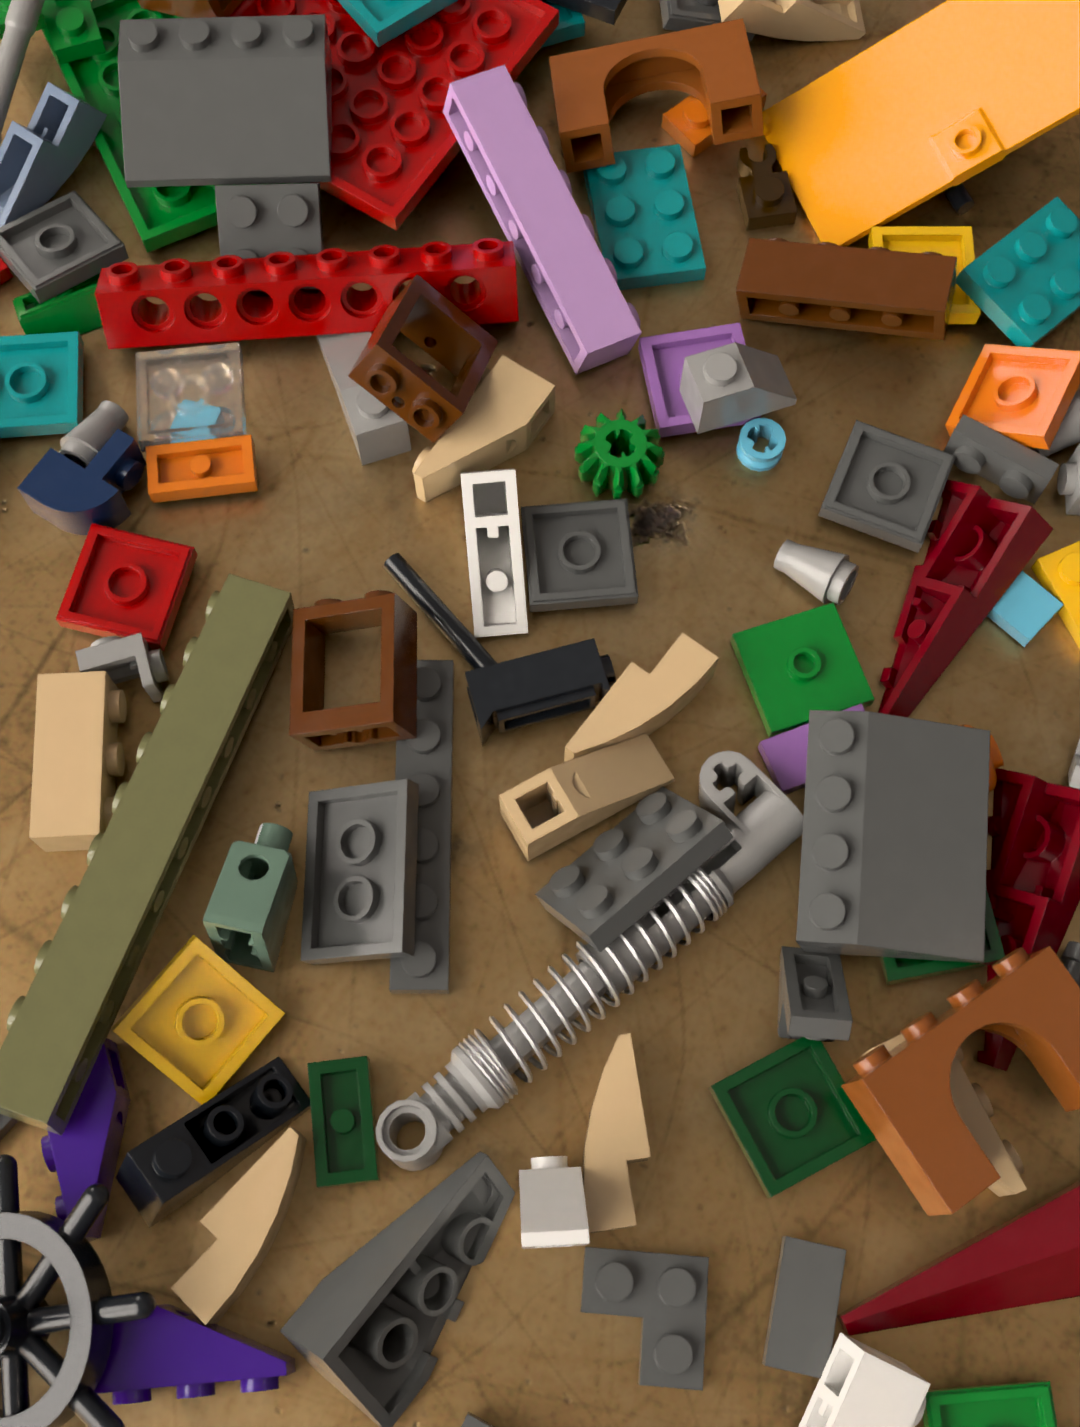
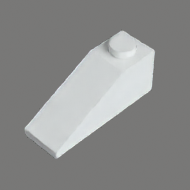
M511 468L461 472L474 637L528 633L516 470Z
M567 1156L531 1158V1169L519 1170L522 1248L572 1247L589 1244V1226L581 1167H568Z
M840 1332L821 1379L818 1381L798 1427H915L924 1414L926 1394L931 1384L904 1363Z

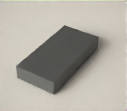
M788 1236L782 1237L762 1365L821 1379L832 1351L847 1250Z

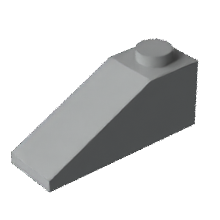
M371 332L316 335L362 466L411 451L408 423L348 376L370 339ZM394 397L397 402L401 403L399 397Z

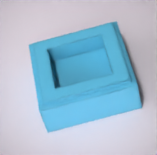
M1022 570L987 617L1025 647L1064 604Z

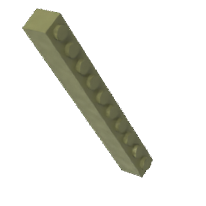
M229 574L221 592L215 591L211 595L206 607V623L199 637H192L185 649L183 656L184 669L177 683L170 684L163 694L160 704L161 716L153 733L147 732L139 744L136 755L137 766L129 782H123L115 793L112 803L113 816L105 833H98L90 845L87 854L88 868L79 886H73L63 901L61 908V918L63 920L53 941L47 940L39 950L34 965L36 976L26 996H20L10 1010L7 1019V1030L9 1032L0 1049V1114L58 1135H63L101 1047L109 1034L292 631L294 604L290 592Z

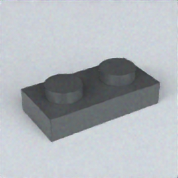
M964 414L943 451L956 456L953 464L958 469L966 473L977 474L998 485L1007 495L1017 499H1024L1034 505L1059 466L1058 463Z

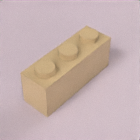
M106 671L38 674L29 838L45 852L89 850L95 836L98 833H105L113 816L112 803L116 793V776H123L125 769L124 748L121 742H117L118 723H124L126 720L127 704L124 691L118 689Z

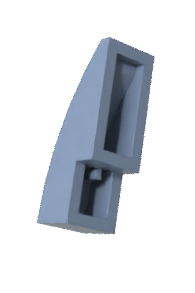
M48 82L28 127L12 120L0 146V227L42 207L55 195L74 172L92 145L107 117L105 113L77 96Z

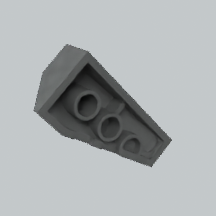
M479 1151L323 1278L280 1332L317 1372L379 1427H393L429 1380L438 1360L431 1352L446 1320L449 1319L456 1322L465 1303L457 1298L471 1267L484 1262L513 1200L514 1190L489 1156Z

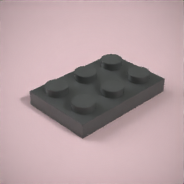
M407 778L309 792L300 961L315 965L414 956L419 784Z
M661 787L657 792L643 798L638 803L636 809L613 829L599 835L594 841L593 846L574 862L555 872L549 883L535 895L550 914L597 951L602 952L726 845L733 836L723 820L665 787Z

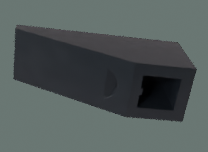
M278 1056L128 1151L115 1178L150 1228L201 1194L311 1108L310 1098Z

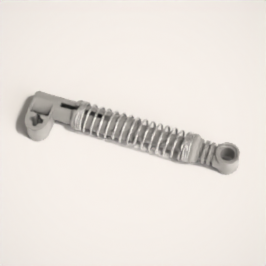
M734 751L717 752L708 757L700 771V807L725 822L733 836L726 845L602 952L597 951L590 944L584 945L582 942L577 941L576 947L579 951L575 956L580 963L579 965H576L567 954H562V960L571 970L565 977L562 978L552 966H548L547 971L557 982L550 990L547 991L538 979L533 978V984L543 996L532 1003L523 991H519V997L528 1006L521 1015L518 1016L509 1004H504V1009L514 1021L504 1028L494 1016H489L490 1023L498 1032L493 1039L489 1040L479 1029H474V1034L479 1041L473 1035L468 1034V1039L463 1038V1043L459 1042V1045L451 1051V1061L445 1066L449 1072L446 1076L437 1072L433 1076L437 1083L433 1087L428 1082L423 1084L421 1087L426 1093L421 1097L414 1092L407 1099L398 1100L386 1107L377 1122L376 1139L382 1152L396 1165L409 1171L424 1170L433 1165L442 1154L443 1147L454 1139L449 1132L454 1128L459 1133L462 1132L465 1127L461 1122L465 1118L470 1123L477 1119L473 1113L475 1109L478 1108L482 1113L488 1108L499 1109L505 1103H508L509 1099H513V1095H518V1088L511 1076L512 1073L521 1080L531 1083L533 1076L526 1063L527 1060L537 1068L546 1070L548 1064L541 1048L555 1057H561L562 1049L556 1035L566 1043L575 1045L577 1037L570 1023L584 1032H590L591 1022L586 1012L597 1019H605L606 1012L602 1001L610 1006L618 1007L620 1005L619 994L621 992L632 995L635 989L633 983L635 980L647 982L649 980L648 968L661 970L663 968V955L670 958L677 956V943L688 946L691 943L690 932L702 934L705 931L704 920L717 921L734 904V893L802 835V813L750 759ZM721 784L725 788L719 791L717 785ZM734 784L738 786L737 800L742 806L754 795L757 797L737 816L733 814L736 792L730 788ZM596 1002L600 1010V1014L594 1011L589 1006ZM580 1014L586 1026L582 1025L580 1022L576 1020V1018ZM565 1027L571 1038L561 1032ZM550 1040L552 1041L556 1051L549 1045H547V1043ZM535 1053L539 1057L541 1063L533 1057ZM522 1067L525 1074H523L518 1068ZM417 1121L424 1123L426 1133L420 1145L411 1150L399 1149L397 1146L399 1130L409 1122Z

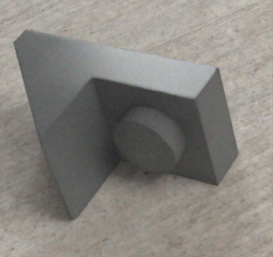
M781 946L777 1028L779 1037L788 1039L805 1037L810 1040L833 1042L835 1040L849 1041L853 1019L840 954L804 952L798 947Z

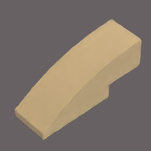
M718 0L721 22L743 18L746 32L762 36L796 41H844L860 39L866 34L859 0Z
M682 632L650 674L631 662L567 743L564 751V762L644 733L650 735L664 726L685 708L712 679L719 657Z
M631 1033L618 1035L603 1069L590 1111L583 1151L582 1174L589 1233L637 1225L627 1164L647 1161L651 1158Z
M289 1127L200 1220L217 1240L182 1275L171 1289L205 1325L218 1323L246 1289L266 1258L287 1215L300 1176L307 1139L292 1127Z

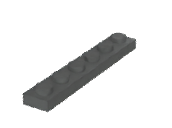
M417 660V738L396 741L395 780L408 778L419 784L414 956L390 958L389 990L391 994H449L454 660Z

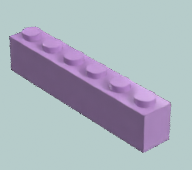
M505 64L451 82L443 114L507 240L513 241L515 256L575 374L577 375L629 354L642 333L638 313L631 303L626 302L617 285V274L612 262L602 256L595 242L594 229L587 215L580 213L572 197V187L567 174L563 170H558L550 154L549 141L542 127L535 125L527 109V99L523 88L519 83L513 82Z

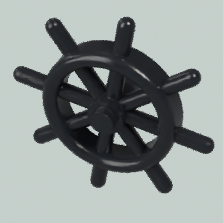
M8 1154L0 1155V1366L2 1387L0 1427H61L75 1415L87 1427H125L123 1421L100 1398L95 1389L102 1378L110 1355L114 1324L150 1317L155 1311L156 1300L151 1293L146 1291L112 1296L104 1266L90 1242L85 1238L109 1200V1191L106 1186L100 1183L88 1186L65 1221L47 1213L20 1211L18 1165L16 1159ZM22 1242L43 1254L25 1283L23 1281ZM60 1277L68 1303L49 1306L45 1298ZM70 1330L65 1358H63L47 1342L50 1333ZM28 1364L50 1386L41 1399L31 1407Z

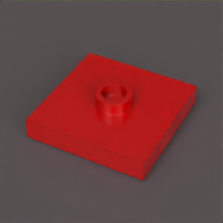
M92 523L58 611L56 621L61 627L102 637L119 636L124 638L142 633L150 648H160L161 651H164L198 554L192 546Z

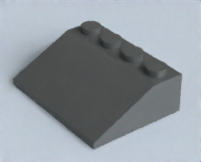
M325 14L120 20L117 62L124 173L127 188L331 182L332 54Z
M810 710L796 942L804 952L984 963L990 762L989 730L870 711Z

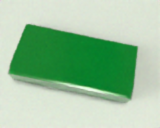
M100 273L41 304L30 292L14 298L12 301L25 335L79 331L80 335L103 327L95 297Z

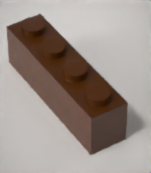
M777 237L769 239L749 238L736 287L741 319L945 340L956 289L957 257L943 256L937 252L909 253L891 251L884 247H871L869 249L844 247L830 242L818 244L789 242Z

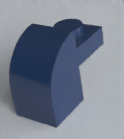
M117 429L86 468L81 467L50 448L17 489L31 510L38 516L68 533L87 535L92 523L115 528L132 514L122 494L137 485L147 463L136 440L120 429Z

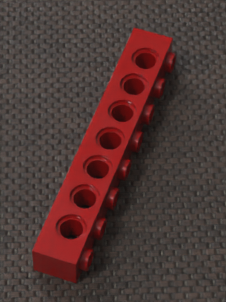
M483 238L475 241L473 244L458 245L433 241L424 244L422 247L412 248L378 245L367 251L346 252L340 248H329L320 251L318 254L294 255L290 252L280 251L261 258L242 259L236 255H224L213 261L189 262L186 259L174 258L155 265L137 266L132 262H119L108 268H101L95 290V297L108 349L373 332L388 306L406 287L403 283L412 280L416 274L477 324L519 322L516 261L513 241L502 242L496 238ZM461 276H469L475 279L468 284H459L454 281ZM357 283H365L372 286V288L360 291L351 286ZM310 286L319 289L321 292L307 294L300 289ZM261 290L269 294V296L255 297L249 291ZM198 294H210L216 297L217 300H203ZM156 297L163 300L165 304H154L146 298Z

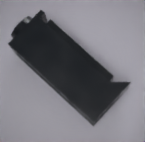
M594 638L465 672L468 687H466L482 746H484L496 728H498L499 733L595 708V702L601 701L616 682L611 659L608 654L599 655Z

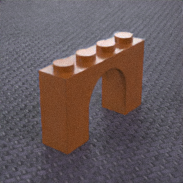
M743 18L549 56L558 129L566 173L615 164L610 124L614 114L627 101L652 91L676 90L688 93L700 100L708 114L714 145L764 136L761 90Z
M1051 946L1031 954H1027L1024 948L1020 947L1007 954L992 965L997 976L984 985H981L978 979H974L957 989L946 998L952 1006L949 1010L937 1018L929 1011L900 1030L905 1041L891 1051H888L884 1044L880 1045L852 1064L858 1074L841 1085L928 1216L954 1214L1001 1178L959 1116L951 1094L950 1072L954 1056L962 1042L974 1031L994 1033L1013 1042L1029 1058L1064 1110L1068 1112L1080 1109V987Z

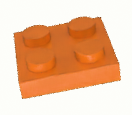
M985 344L945 424L950 437L964 414L1025 447L1049 450L1080 384V351Z

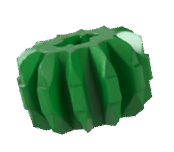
M623 409L617 413L616 420L613 421L600 412L596 418L595 427L584 425L580 432L581 443H578V446L575 447L574 460L580 465L578 476L581 483L593 482L592 491L596 497L608 489L612 491L613 499H622L623 491L626 490L638 499L643 494L644 485L654 486L658 481V468L664 463L665 452L659 446L660 434L658 429L645 430L646 420L643 414L631 422L626 420L627 416Z

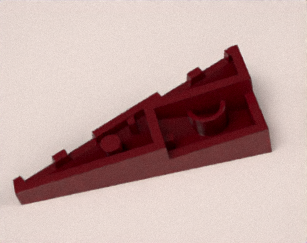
M947 479L941 495L943 501L938 518L931 521L926 534L930 539V544L923 565H915L893 636L899 645L892 667L884 668L880 678V682L885 687L878 713L909 717L1054 530L1032 506L992 498L981 486Z
M996 768L997 782L993 797V816H988V834L992 836L991 870H987L986 888L1004 953L1006 956L1012 951L1023 947L1027 954H1031L1051 946L1057 955L1080 901V789L1047 783L1033 775ZM992 965L987 966V982L997 976ZM985 1032L984 1051H978L977 1061L1007 1071L1017 1046L1000 1035Z
M1080 1180L1002 1225L987 1229L837 1315L846 1335L852 1336L1080 1296Z

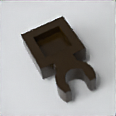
M772 144L765 145L762 162L752 161L748 156L746 147L740 148L737 170L741 177L738 179L736 190L746 231L795 224L797 208L787 171L773 173L776 151Z

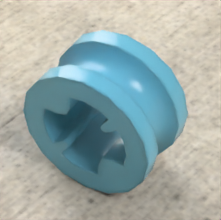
M755 418L747 422L740 431L736 448L737 457L742 465L758 472L774 468L781 460L785 448V431L772 419ZM758 437L769 441L764 452H758L753 449Z

